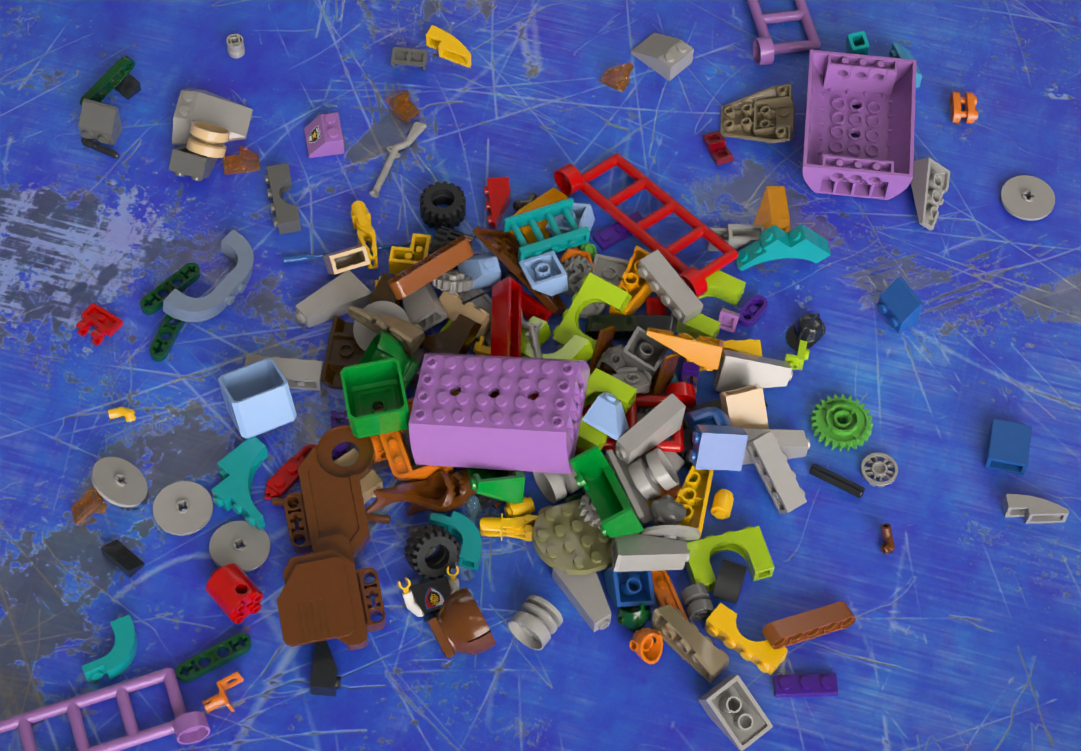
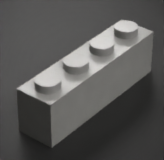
M658 250L640 259L637 267L638 274L647 281L650 289L657 293L663 305L671 310L673 317L677 318L683 325L700 315L703 308L702 302Z
M246 355L244 367L266 358L273 359L287 380L289 388L321 391L322 382L320 379L323 361Z
M769 431L748 441L746 448L779 514L789 513L806 503L807 500L803 489L796 480V474L787 462V456L782 452L778 444V438L772 431Z

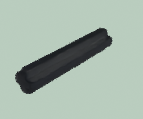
M817 464L811 466L809 471L811 475L858 498L863 496L864 487Z

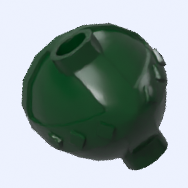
M644 603L634 607H618V624L624 625L633 633L641 630L645 623L651 620V608L645 606Z

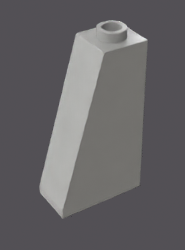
M348 270L295 306V316L301 324L304 323L310 328L329 321L334 316L340 317L348 314L349 306L364 308L372 292Z
M430 283L403 298L404 311L410 323L420 325L424 331L448 318V314Z
M722 349L713 386L718 392L731 391L755 384L762 388L787 386L788 381L792 379L793 369L786 361Z
M673 393L617 440L615 452L618 458L630 464L679 431L682 426L686 406Z
M744 429L748 434L747 442L762 433L772 431L778 438V444L782 452L787 456V459L806 457L807 450L810 449V440L805 436L804 430ZM747 448L745 449L742 465L754 463Z
M642 534L614 537L610 546L613 571L683 570L685 562H688L690 558V550H687L686 541Z
M557 567L553 568L552 578L592 631L605 629L611 622L612 613L597 573L570 575L566 574L567 571Z

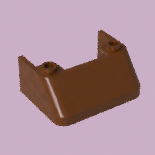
M616 326L600 330L589 366L590 374L596 368L611 376L617 373L604 362L601 363L600 368L597 367L602 353L614 346L612 341ZM676 352L664 357L661 367L651 377L650 391L646 394H637L662 395L672 381L680 354ZM639 406L643 409L651 408L649 406Z

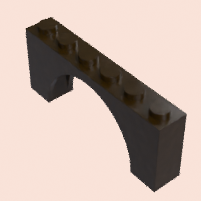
M383 272L367 305L377 301H389L401 307V299H396L388 284V281L393 278L392 276ZM459 314L456 320L445 330L434 335H425V339L418 348L422 349L424 346L428 348V353L467 354L482 325Z

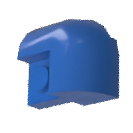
M714 406L690 411L685 415L692 433L696 431L697 424L733 426L727 414L722 409Z

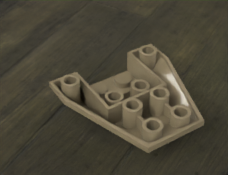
M792 85L772 86L722 106L721 135L768 143L793 140L795 138V106Z

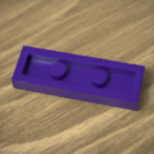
M638 211L628 216L635 223L643 219ZM616 222L593 234L592 239L602 251H605L629 238L632 234Z
M836 673L774 675L773 677L775 698L838 695Z

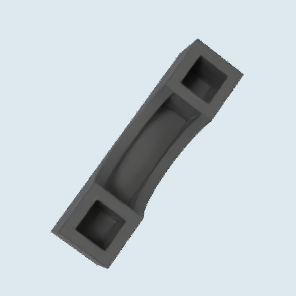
M288 163L266 166L267 174H264L265 183L270 185V188H267L268 198L273 200L270 203L271 213L276 215V217H273L274 228L278 227L279 235L301 231L297 205H291L282 200L283 194L292 188Z

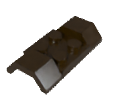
M338 316L333 318L320 380L331 389L343 390L340 372L344 367L358 365L365 351L360 348L355 340L353 333L354 323L345 322Z

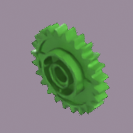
M834 394L833 399L827 396L826 402L821 399L820 404H816L815 409L812 411L810 423L812 424L811 430H815L813 436H819L818 442L825 441L824 447L831 445V450H834L835 447H838L839 452L842 451V448L849 452L850 447L856 450L857 446H863L864 441H868L869 435H871L873 422H871L872 416L869 415L870 410H864L865 404L859 405V399L852 401V396H849L848 399H845L844 394L841 395V398Z

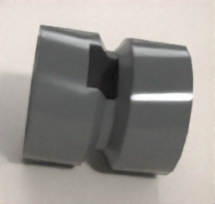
M693 584L682 590L681 596L684 604L688 606L686 611L691 621H702L712 614L714 607L709 599V593L705 584Z

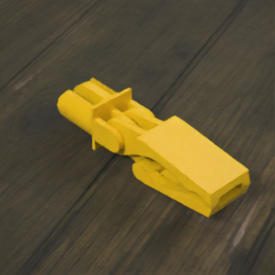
M355 201L351 206L353 230L357 229L358 245L366 247L370 264L367 265L368 269L378 268L375 230L371 225V214L366 208L365 203ZM367 241L369 242V246H371L373 256L370 254V248L366 245Z
M501 514V517H482L480 519V535L501 537V541L502 536L532 541V530L538 516L525 515L522 517L503 518V514Z

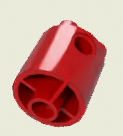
M231 563L219 567L212 572L211 578L205 587L206 592L235 624H239L251 613L256 614L260 611L263 593L239 565Z

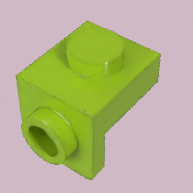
M800 340L797 355L786 354L784 361L788 362L793 370H802L804 360L808 361L810 349H806L807 341Z

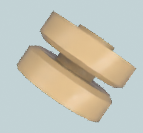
M192 122L190 133L193 136L188 138L186 148L191 152L207 157H225L227 147L223 143L228 142L230 131L212 123Z

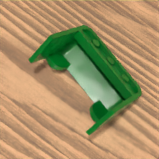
M598 445L569 460L577 474L574 478L578 486L585 488L601 518V525L599 527L604 536L609 535L610 538L638 534L644 530L614 471Z

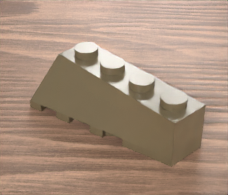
M669 604L656 608L653 611L651 629L661 632L663 640L710 684L728 668L730 660L728 655L723 650L715 647L713 641L708 636H703L694 623L688 622L679 609H674Z

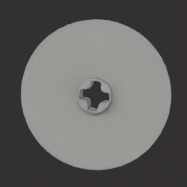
M1021 175L1009 179L1003 185L1000 194L1004 208L1011 215L1022 220L1034 221L1043 219L1052 212L1055 205V195L1051 187L1043 180L1034 176Z
M389 301L373 302L363 308L368 311L409 321L406 312L399 305ZM357 320L354 321L353 333L355 340L360 348L365 351L376 336V333Z
M105 457L97 461L92 468L91 480L93 486L108 502L116 506L128 508L139 505L145 499L148 492L147 482L140 470L130 462L118 457Z
M180 481L168 485L159 492L153 503V515L156 523L162 530L173 535H189L201 530L209 522L213 514V501L210 493L200 484L190 481ZM179 507H187V509H182V511L179 509Z
M246 521L229 522L219 527L212 535L209 543L210 556L219 567L235 563L245 573L260 567L268 558L270 539L263 529L259 531L255 526H249Z
M682 525L653 526L645 528L639 533L686 542L696 541L700 538V531L698 529Z

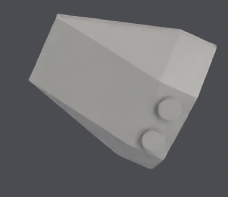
M182 89L173 117L172 145H187L188 138L193 136L190 133V128L194 121L212 123L230 131L228 141L246 139L253 109L206 90Z

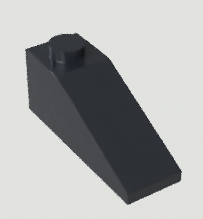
M327 641L316 642L310 679L311 695L336 696L337 689H341L342 677L338 676L337 666Z

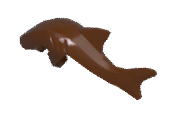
M467 469L458 470L452 474L438 471L424 481L375 489L376 500L366 508V512L372 513L399 501L411 503L407 510L408 515L427 509L437 512H449L457 510L469 502L474 496L475 491L470 488V477Z

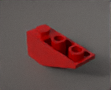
M509 177L487 178V186H484V196L488 197V200H486V211H490V215H487L488 226H492L494 230H497L510 204Z

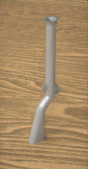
M414 122L405 141L386 147L389 156L373 190L369 192L372 197L378 198L380 196L379 192L395 158L400 157L398 151L409 147L426 129V124Z
M521 309V328L529 330L526 333V337L531 339L534 357L543 358L538 340V334L541 332L540 327L543 324L542 322L532 324L524 321Z

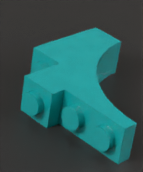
M803 224L788 233L773 225L759 233L760 239L738 251L736 263L741 271L766 261L784 258L804 259L817 264L829 257L831 253L828 241Z
M254 436L245 440L217 463L218 475L223 481L212 489L214 497L212 500L217 507H222L227 512L232 508L236 514L243 515L249 526H255L260 531L265 527L263 515L257 510L251 500V485L257 469L268 457L266 446Z

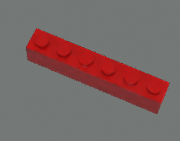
M510 276L492 286L490 356L521 357L522 285Z

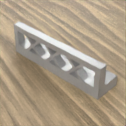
M612 449L606 451L605 458L614 471L642 526L654 523L651 510L644 496L633 483L628 470V464L624 460L619 459Z

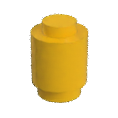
M720 489L715 494L711 508V514L715 518L723 520L730 517L734 502L731 491Z
M524 496L522 503L512 504L506 502L504 512L507 518L522 517L535 512V506L531 497L526 498Z

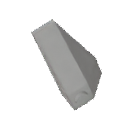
M928 157L913 161L911 187L919 224L931 231L934 229L939 216V205H943L944 202L943 194L949 188L950 171Z

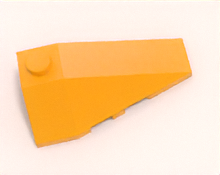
M554 187L519 209L514 215L541 208L562 199H568V196ZM547 219L537 222L545 239L550 237V233L545 229L548 223ZM530 225L520 227L527 244L538 242ZM511 230V231H508V232H510V233L514 236V238L516 239V237H515L513 231H512V230Z

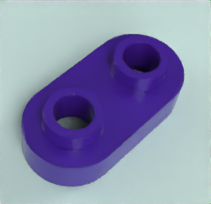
M761 295L752 296L740 309L738 322L745 327L753 326L766 311L767 299Z

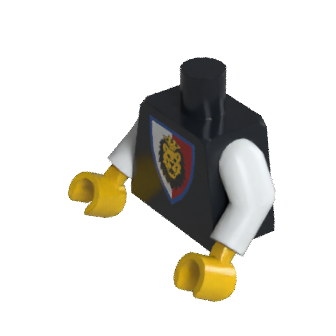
M449 566L446 568V572L450 576L449 580L448 577H443L410 586V580L405 578L407 583L405 587H402L400 581H397V587L403 590L402 596L407 609L417 617H422L424 622L437 617L444 600L455 591L460 590L459 579L456 578V575L459 573L457 566L456 573L454 574L449 573Z

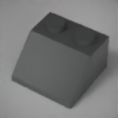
M84 98L78 124L81 137L114 146L123 130L118 107Z
M186 146L172 150L169 170L174 171V174L177 176L188 175L191 176L192 180L202 181V179L209 178L218 158L196 154L189 151Z
M637 326L621 354L627 367H636L637 371L643 372L644 369L652 377L669 348L646 335L647 331Z

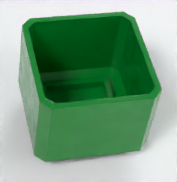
M389 358L347 366L342 369L340 375L348 420L353 436L359 439L409 428L410 412L399 360ZM381 404L384 406L383 410L379 412L373 410L375 405Z

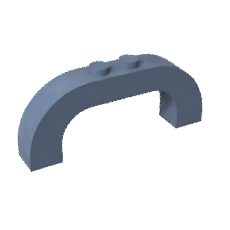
M232 229L221 241V252L235 262V268L207 296L193 298L174 289L163 300V312L181 321L201 322L217 316L227 305L230 306L234 302L235 297L244 292L252 276L254 255L249 242Z

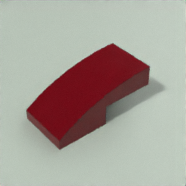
M719 131L702 135L703 142L717 166L733 161V154L726 147V140Z

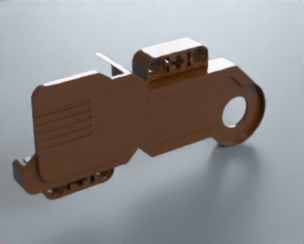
M350 425L334 427L321 437L317 448L313 447L298 467L302 491L288 494L284 499L289 536L294 552L298 554L313 552L312 554L291 557L283 571L285 586L277 599L283 640L290 647L337 638L346 644L347 649L350 651L362 649L369 644L368 632L381 630L386 625V615L376 570L373 568L356 570L354 562L371 539L360 480L372 469L375 452L370 437L358 439L353 436ZM342 442H350L356 445L359 450L358 460L351 466L343 467L337 465L332 459V451L336 445ZM292 502L298 503V506L295 508L289 507ZM295 522H299L300 530L296 531ZM300 539L305 540L302 545L295 544ZM367 577L374 578V581L371 583L364 582ZM375 596L376 606L372 607L371 597ZM375 615H380L382 617L381 620L377 622L372 621L371 618Z

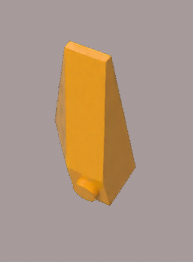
M785 186L766 187L753 225H764L765 230L775 225L786 233L791 231Z
M648 327L646 335L695 364L702 366L704 370H718L723 340L700 335L695 339L688 333H679L676 336L672 331Z

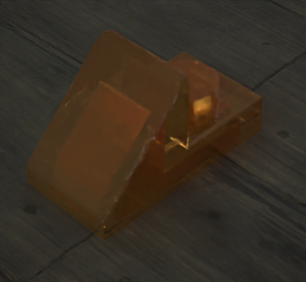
M631 62L608 68L599 81L623 92L630 83V72L634 66Z
M399 90L385 98L387 104L404 122L419 115L418 108L409 100L408 90Z
M239 146V155L222 158L225 175L261 170L259 155L242 146Z

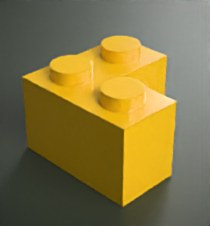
M413 233L410 248L391 246L388 261L389 274L397 275L427 257L431 244V235Z

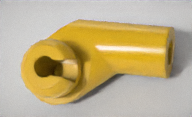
M118 407L108 410L110 419L125 416L126 422L136 420L133 409Z

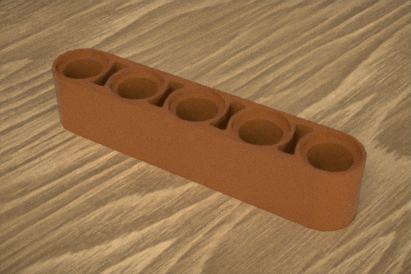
M461 236L397 274L388 281V284L396 299H403L472 257L474 251L467 237Z
M840 601L768 623L763 627L762 633L773 649H780L848 628L856 621V617L845 601Z

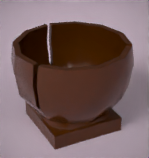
M467 587L457 590L447 597L437 617L427 620L447 659L454 656L455 653L475 656L490 650L496 645L495 639Z

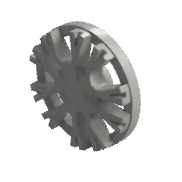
M872 453L864 458L861 464V473L863 479L870 483L869 485L884 487L894 482L898 474V466L889 455ZM878 457L884 458V461H878ZM865 463H868L869 465H871V467H867L864 465Z

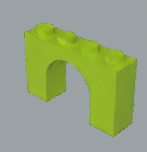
M718 270L705 279L708 286L707 292L698 297V299L716 297L736 306L744 294L746 282ZM700 313V315L683 325L678 320L677 332L688 333L695 339L698 338V335L716 339L720 332L721 323Z
M589 273L588 276L583 278L581 282L582 287L579 292L574 294L572 298L573 303L570 308L566 309L563 313V320L560 326L557 325L554 329L552 339L565 345L576 334L590 340L594 352L597 341L583 334L579 326V317L583 309L592 303L600 302L623 313L632 296L602 278Z
M533 316L528 322L532 324L542 322L543 324L540 327L541 332L538 334L541 347L551 336V332L546 321ZM521 328V357L535 358L531 339L526 337V333L529 330ZM575 334L560 350L550 354H542V357L584 360L587 362L593 356V349L590 340Z
M596 368L592 374H589L584 407L594 403L596 398L603 392H609L615 395L616 399L621 402L626 414L636 400L637 389ZM582 415L576 446L586 451L598 445L601 450L607 441V435L582 421L584 417Z
M748 526L739 531H727L722 535H710L701 540L686 542L687 550H690V558L688 562H685V566L692 585L698 583L705 584L708 592L714 591L716 584L710 559L720 551L727 550L740 554L748 565L753 581L773 576L775 567L760 526Z

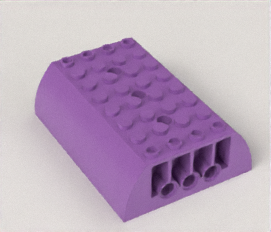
M810 50L802 172L805 182L815 193L889 200L899 195L909 186L913 178L917 60ZM852 105H859L861 108L855 109ZM856 133L859 137L854 138L850 134Z
M447 353L424 354L409 420L410 444L416 465L571 474L572 466L569 460L575 456L590 374L589 365L584 360ZM454 390H461L458 395H451ZM493 392H499V393H500V394H499L497 397H495V398H491V397H490L491 393H493ZM532 394L539 395L535 400L529 399Z

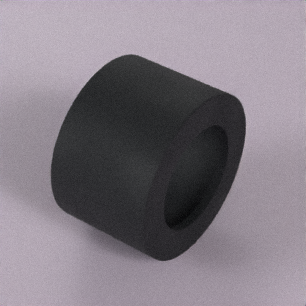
M723 559L713 597L737 603L747 566Z

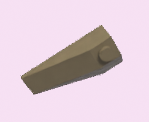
M349 306L348 308L350 317L376 334L379 331L392 334L402 342L406 353L410 356L414 354L425 339L423 328L416 323L413 325L409 321L354 306Z

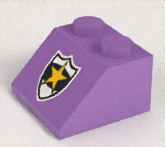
M338 112L321 114L304 128L309 158L344 153V142Z

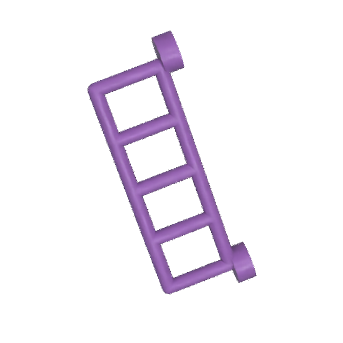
M747 0L759 37L753 40V57L757 66L772 64L774 54L818 50L821 43L805 0H794L797 7L796 11L762 14L758 0ZM802 21L808 40L773 44L766 24Z
M170 667L0 720V734L16 728L19 729L24 751H37L31 727L32 723L64 713H68L77 751H121L174 733L178 743L193 744L205 739L210 734L205 713L200 711L187 713L175 671ZM164 682L175 720L139 731L128 693ZM116 697L126 736L90 747L80 708Z

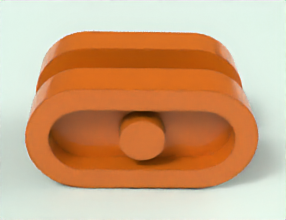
M958 91L951 92V123H959L961 118H965V123L973 124L974 120L978 119V110H975L977 96H974L973 92H965L964 97H960V92ZM961 104H964V111H961Z

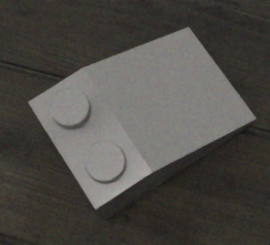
M653 33L635 47L631 54L670 81L692 63L694 48L681 39Z
M729 675L698 699L708 716L739 751L745 750L773 727L738 675Z

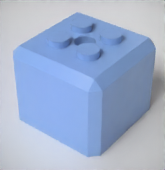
M266 358L223 374L218 378L228 414L240 435L246 439L294 422L297 417L288 382L273 359Z

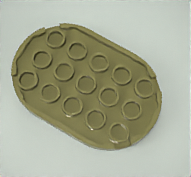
M581 499L546 509L538 516L532 530V543L539 557L554 569L555 567L567 571L566 574L586 575L613 566L610 548L613 538H610L609 535L604 536L601 529H598L597 524L590 526V521H584L585 516H580L581 510L578 509Z

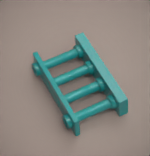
M573 198L562 199L556 203L522 214L511 215L504 219V232L512 230L520 245L518 249L519 261L553 250L557 253L589 242V228L587 226L579 228L571 213L573 211ZM564 214L572 231L562 233L554 217ZM547 219L555 237L545 239L537 222ZM530 225L538 242L527 244L520 227Z

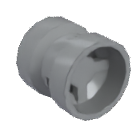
M240 34L229 35L226 39L229 56L232 58L242 57L245 54L243 37Z

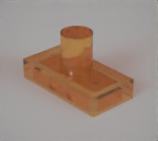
M94 486L71 506L75 524L82 525L94 513H105L106 503L103 502L102 496L96 491Z

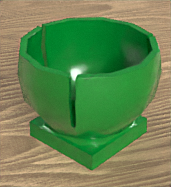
M379 331L365 350L359 364L389 358L399 360L406 390L419 364L414 357L407 355L401 341L392 334Z

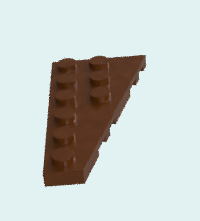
M476 226L472 232L504 263L507 269L552 311V314L563 315L568 308L557 294L549 296L531 288L519 266L518 249L520 245L510 232Z

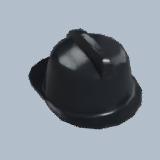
M806 313L786 332V341L791 348L798 350L799 342L803 340L807 341L806 349H809L823 337L826 328L820 318V314Z

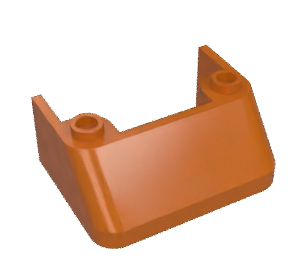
M415 397L407 399L410 415ZM404 430L379 435L395 479L417 482L427 480L429 476L438 471H445L448 474L454 473L453 467L414 466L402 434L405 433Z

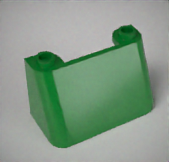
M466 468L470 477V488L476 494L512 504L523 502L525 484L523 471Z

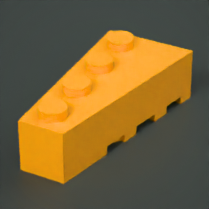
M637 245L618 285V288L628 292L632 298L623 313L610 307L609 315H634L646 298L653 292L647 281L640 277L637 270L640 259L651 253Z

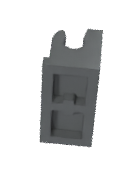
M393 47L391 56L392 67L396 68V64L422 67L423 71H427L429 61L428 50Z

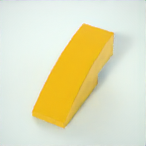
M432 25L426 34V46L438 50L439 57L470 68L471 53L454 36Z

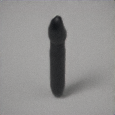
M81 140L82 144L87 148H92L112 158L120 157L114 150L94 143L92 140Z

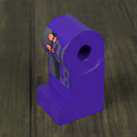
M683 362L681 382L693 385L697 395L700 366L693 362Z

